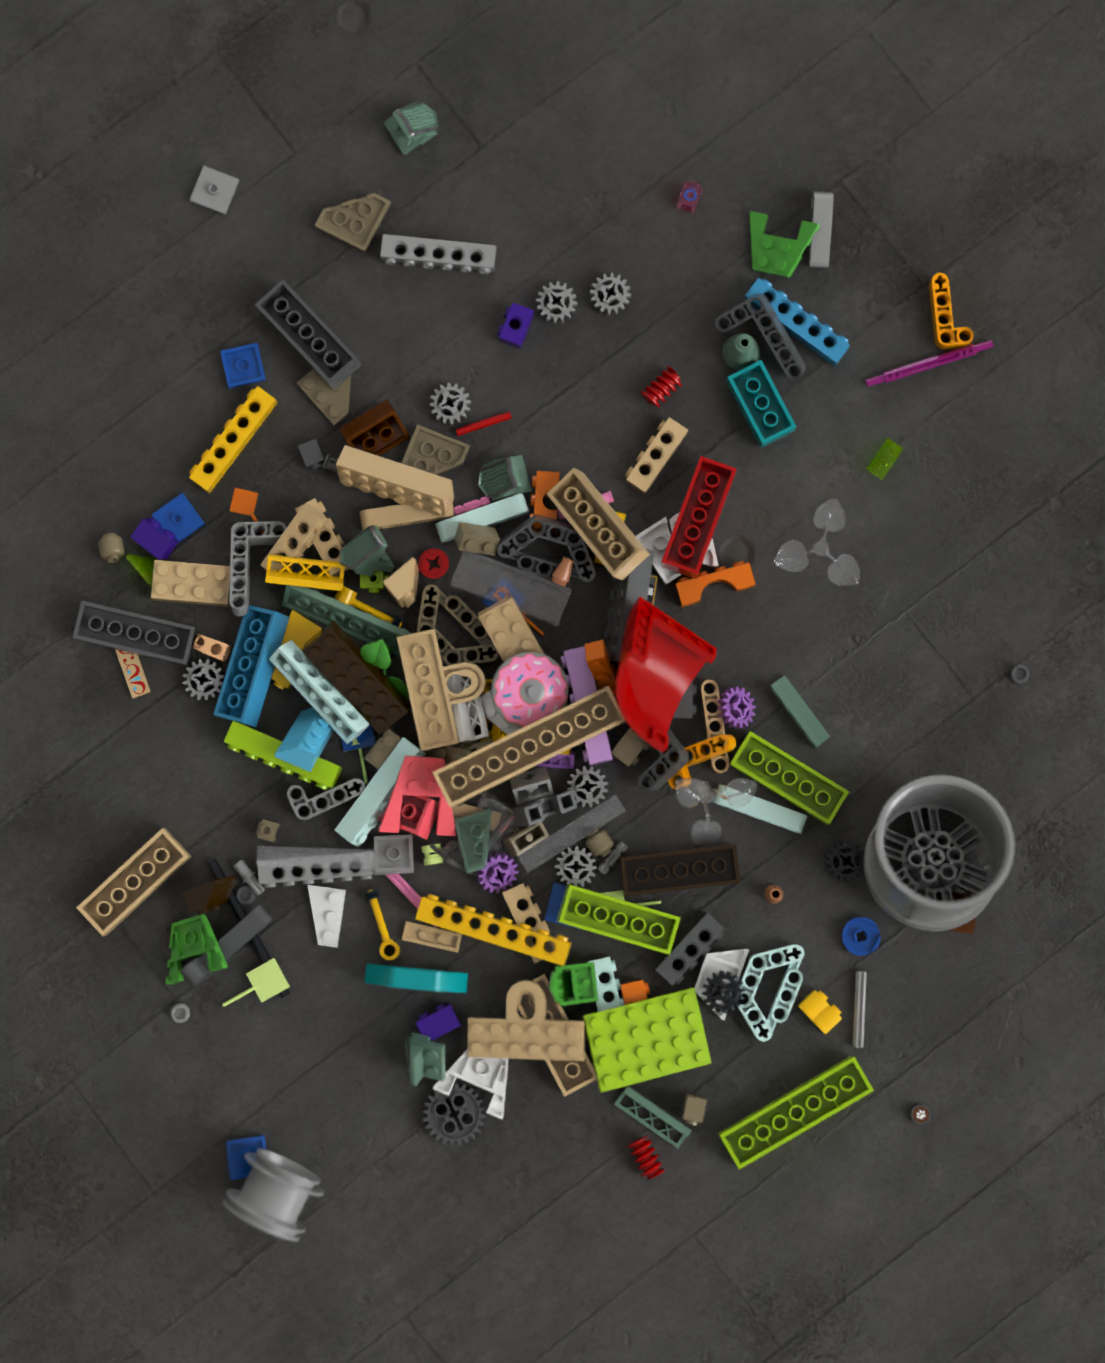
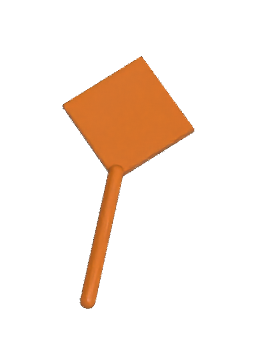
M235 488L230 512L251 516L254 522H258L254 511L259 493Z

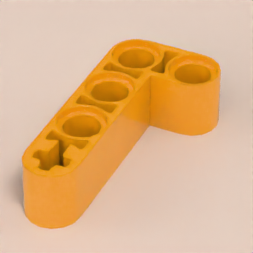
M936 273L929 283L935 344L940 349L968 346L973 339V331L968 327L954 328L949 279L944 273ZM937 280H939V283H943L940 287V292H938L939 284L935 283ZM936 299H944L945 305H939ZM938 317H945L947 324H941ZM959 334H966L968 341H962ZM946 335L949 338V342H942L940 336Z
M721 734L685 747L688 754L690 751L692 752L693 759L688 760L687 764L668 781L670 787L673 789L688 788L691 784L688 767L734 750L736 747L735 738L729 734ZM726 740L724 746H718V744L724 743ZM707 745L710 747L709 754L705 752V747ZM678 753L675 756L676 761L679 758ZM679 776L682 778L681 785L678 784Z

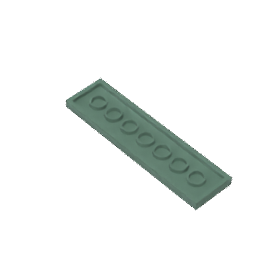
M286 585L282 607L294 610L324 625H328L334 620L347 635L367 644L382 639L384 644L391 647V654L401 658L397 637L413 633L408 632L404 628L394 626L388 621L378 619L370 613L362 612L351 605L339 602L335 598L323 595L317 590Z

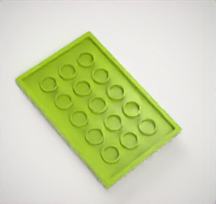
M694 987L582 1015L583 1021H585V1030L599 1092L601 1093L712 1063Z

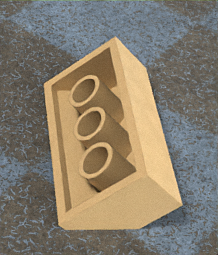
M414 557L383 582L389 594L401 608L405 606L408 608L416 601L419 568Z

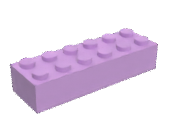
M585 646L564 651V656H561V663L563 669H567L568 672L566 678L568 688L571 687L572 694H569L571 704L597 692L594 677L586 662ZM606 731L580 743H584L585 750H582L584 762H588L589 766L612 761Z

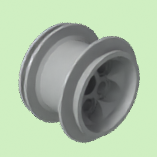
M259 1148L256 1150V1154L245 1153L244 1158L253 1167L241 1191L236 1189L226 1190L227 1197L223 1200L224 1206L239 1218L265 1232L287 1240L298 1241L301 1237L300 1233H304L306 1228L297 1218L308 1196L324 1195V1191L318 1185L321 1181L320 1178L304 1166L275 1152Z

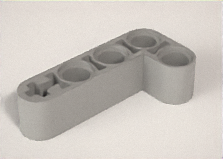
M812 191L811 222L818 223L820 228L811 238L809 267L828 268L834 198L832 192Z
M355 778L310 799L304 788L299 785H293L288 789L287 797L297 818L309 820L359 797L366 788V784L361 779ZM355 782L362 784L360 792L353 790L350 792L352 796L349 797L345 787L348 786V789L354 788ZM294 789H300L302 794L299 799L292 798L291 794ZM338 790H342L345 794L341 801H337L334 797L335 792ZM320 798H325L327 801V806L324 809H320L317 806V801ZM303 806L309 808V814L306 817H302L299 813L300 808Z

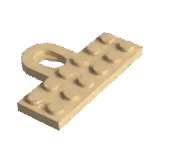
M435 629L397 637L421 751L460 743L452 705L474 700L482 694L486 684L483 671L477 665L468 662L443 667ZM454 674L461 675L462 677L468 676L471 679V685L461 693L451 692L447 682Z
M522 980L514 984L507 993L506 1018H468V1057L584 1061L585 1021L546 1020V995L544 990L534 981ZM524 994H529L535 1005V1013L530 1019L522 1018L517 1010L521 997Z

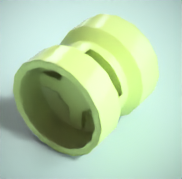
M440 844L421 847L422 853L425 855L423 860L424 866L443 863V858L440 855Z

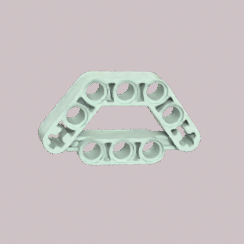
M791 944L751 955L740 979L743 982L740 988L745 989V992L742 993L748 996V1001L737 1007L754 1036L760 1041H768L772 1037L776 1023L786 1021L803 980V975L798 970L804 957V950L800 945ZM793 948L799 950L800 953L797 954V958L787 956L788 961H786L783 950H785V953L793 952ZM775 952L781 955L779 963H773L771 960V956ZM756 957L762 959L763 964L760 968H755L752 964ZM789 964L766 1020L753 999L765 970ZM792 972L798 974V980L795 983H791L788 979L789 974ZM749 975L755 978V983L752 986H747L745 983V979ZM784 990H788L791 993V998L788 1001H783L781 998V993ZM777 1008H781L784 1011L781 1019L774 1017V1011ZM751 1010H756L758 1013V1018L754 1021L748 1019V1013ZM761 1020H763V1023H760L761 1027L768 1030L765 1037L758 1035L760 1033L758 1026L753 1028V1025L758 1024Z

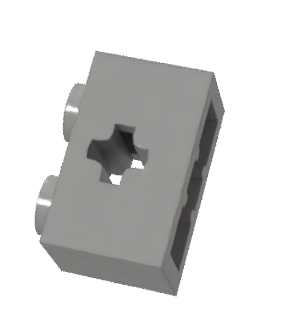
M546 766L509 778L517 805L554 794Z

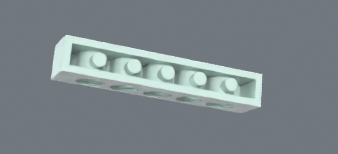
M292 640L280 646L269 658L347 744L359 737L370 725Z
M610 956L587 961V963L594 962L599 1000L596 1001L597 1010L602 1011L624 1005L623 997L619 998L618 990H621L619 979L614 978L613 972L617 971L615 961L610 960ZM602 972H607L610 975V980L607 983L599 981V975ZM607 991H611L614 994V999L611 1002H606L603 999V994Z

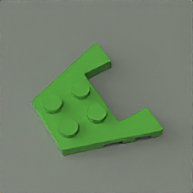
M750 211L753 270L790 278L802 258V253L810 245L811 238L819 230L820 225L818 223L802 221L797 240L764 234L768 215Z
M197 915L172 923L169 945L172 951L171 959L168 960L167 967L170 968L169 977H166L167 985L184 981V977L180 972L182 970L181 961L207 953L209 971L215 972L228 968L206 915Z

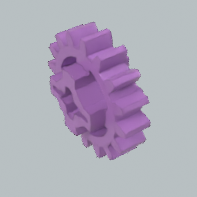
M737 686L726 689L724 693L720 694L723 699L718 700L721 706L717 707V709L722 712L719 717L725 718L724 724L729 723L730 728L735 727V729L747 727L748 723L753 722L751 717L756 714L752 710L756 706L752 705L754 698H749L750 692L745 693V688L739 689Z
M498 851L495 852V856L489 853L487 867L476 872L479 877L477 880L483 889H487L490 893L493 890L499 893L500 889L507 891L506 886L512 887L511 881L517 880L514 874L519 873L516 869L518 865L505 852L501 856Z

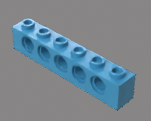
M758 278L745 295L744 300L757 293L770 295L772 297L770 304L785 330L834 367L849 349L850 344H848L849 341L842 335L837 336L829 325H822L817 321L818 318L810 312L807 314L802 310L803 307L795 301L792 303L787 299V295L784 292L773 289L769 281ZM758 300L753 301L756 307H761V303ZM785 306L788 312L782 314L778 311V307ZM799 317L803 323L797 325L793 322V318ZM814 328L818 331V335L811 336L808 330ZM824 340H831L833 342V346L826 347L824 345Z

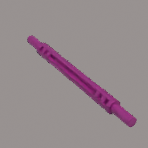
M989 340L976 345L970 344L934 357L882 372V375L866 379L865 383L867 387L882 382L888 383L965 357L967 358L976 355V352L992 348L993 342Z

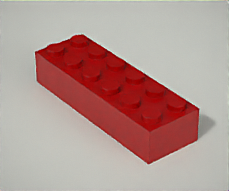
M700 456L661 561V567L697 579L737 468Z

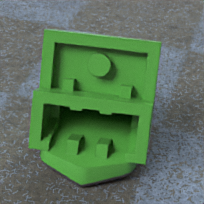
M594 962L555 967L556 970L551 972L548 989L553 1000L556 1003H560V1006L599 1001Z

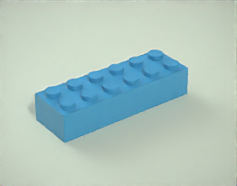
M249 605L247 614L242 618L213 715L257 727L275 667L269 658L282 644L289 620L288 616L276 611Z

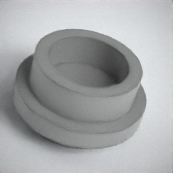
M176 1004L171 1009V1017L175 1022L183 1023L189 1019L190 1009L185 1004Z

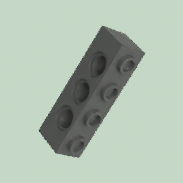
M706 913L672 949L670 955H667L660 962L655 970L671 985L674 983L678 985L685 978L684 972L687 969L691 971L698 964L696 959L700 955L704 957L710 951L711 947L709 945L713 941L718 942L723 937L724 933L722 931L725 928L709 913ZM703 930L709 933V939L705 942L699 939V933ZM688 945L696 947V953L693 956L686 954L685 950ZM676 959H681L683 962V967L680 970H675L672 966L673 961Z

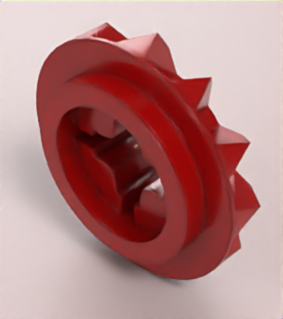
M432 548L421 554L418 565L425 577L436 579L441 578L447 573L449 560L442 550ZM437 557H439L437 564L441 568L433 567V569L429 571L431 565L429 561H427V559L434 561L435 559H437Z

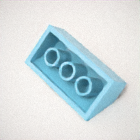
M313 707L302 710L274 757L311 772L334 729Z

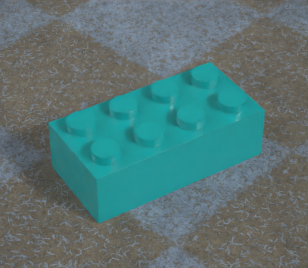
M762 360L727 377L726 383L760 448L795 431L796 425Z

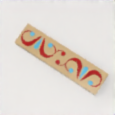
M115 650L132 699L150 693L151 691L139 656Z

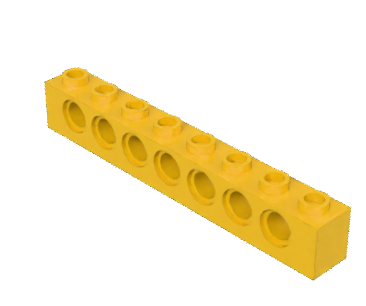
M428 894V896L421 898L416 920L564 966L566 964L572 944L566 936L557 934V937L549 935L550 932L547 930L539 929L535 931L531 929L530 925L520 923L519 926L513 924V920L502 917L500 920L494 918V914L483 911V914L475 912L476 908L465 905L462 908L457 906L458 903L455 901H440L436 895ZM436 906L443 908L444 913L441 917L437 916L434 912ZM454 912H459L462 915L461 922L458 923L453 920ZM473 918L480 920L479 928H474L471 925ZM493 923L499 927L497 934L490 932L489 927ZM510 929L517 932L516 940H511L508 937ZM528 935L536 938L534 946L527 944L526 938ZM547 941L554 943V951L549 952L545 949Z

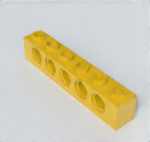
M258 386L256 389L250 390L246 397L248 398L244 405L240 404L235 411V417L226 422L223 433L221 435L218 434L212 442L214 445L210 450H205L201 456L202 461L199 465H194L189 472L191 474L189 478L209 494L278 403L274 397ZM258 404L260 406L259 410L255 413L250 412V407ZM241 420H248V425L245 428L239 427ZM234 434L237 436L234 443L227 442V438L230 435ZM225 450V456L217 458V451ZM207 465L214 466V470L210 474L204 471Z

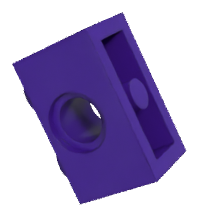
M512 303L511 308L507 307L504 314L506 321L504 325H500L497 333L499 341L521 349L534 316V310L516 303ZM513 321H517L520 324V327L518 329H512L509 326L510 323Z

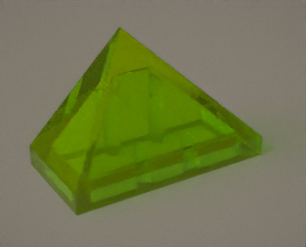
M887 438L867 467V470L883 479L902 452L903 447Z
M128 554L126 558L152 588L154 560L158 559Z

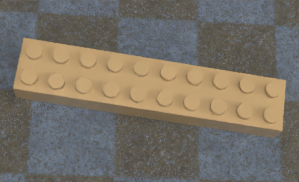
M607 686L433 772V775L451 808L626 720L610 687Z

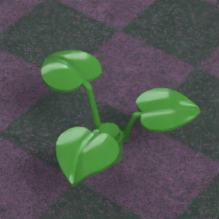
M382 639L364 645L360 650L362 658L366 662L372 663L373 666L376 665L383 669V674L386 676L387 668L391 663V647L384 644ZM388 677L390 682L409 700L410 697L406 684L399 678Z

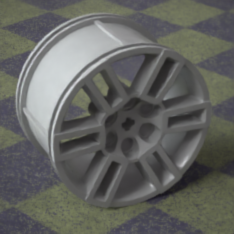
M936 775L923 777L906 784L894 793L884 806L865 846L863 859L864 874L873 898L890 916L916 929L946 931L968 923L987 906L1011 869L1015 848L1012 826L1004 809L997 800L986 790L968 780L954 776ZM921 808H927L930 831H925L920 812ZM938 809L953 812L964 818L965 822L951 833L941 831ZM910 812L916 837L910 839L888 829V825L900 815ZM972 828L976 829L978 832L976 836L962 845L957 844L956 841ZM883 840L904 848V850L899 851L885 846ZM937 841H941L944 845L938 844ZM918 843H924L927 847H921ZM984 843L989 854L990 869L984 870L963 861L964 855ZM949 855H952L957 861L952 860ZM887 858L901 863V869L894 873ZM911 858L918 859L920 864L912 863ZM943 871L949 872L951 878L945 877ZM924 873L930 874L931 877H932V879H931V880L926 879V878L923 876V874H924ZM962 874L986 883V886L982 887L962 877ZM906 878L909 883L904 885L901 880ZM956 886L974 896L953 902L951 887ZM919 890L921 892H924L926 897H923L915 893L914 891ZM936 893H941L942 901L936 900Z

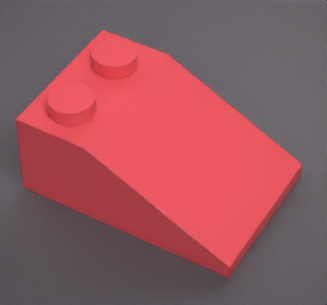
M402 795L399 829L427 840L438 814L439 803L426 796ZM384 813L378 819L380 822H382Z

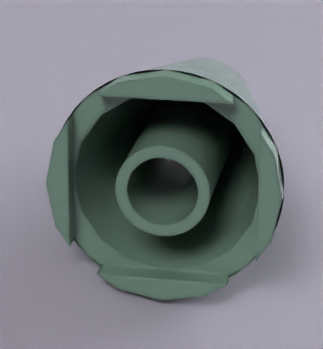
M739 333L732 335L726 340L722 349V355L728 367L740 371L758 362L760 347L752 336Z

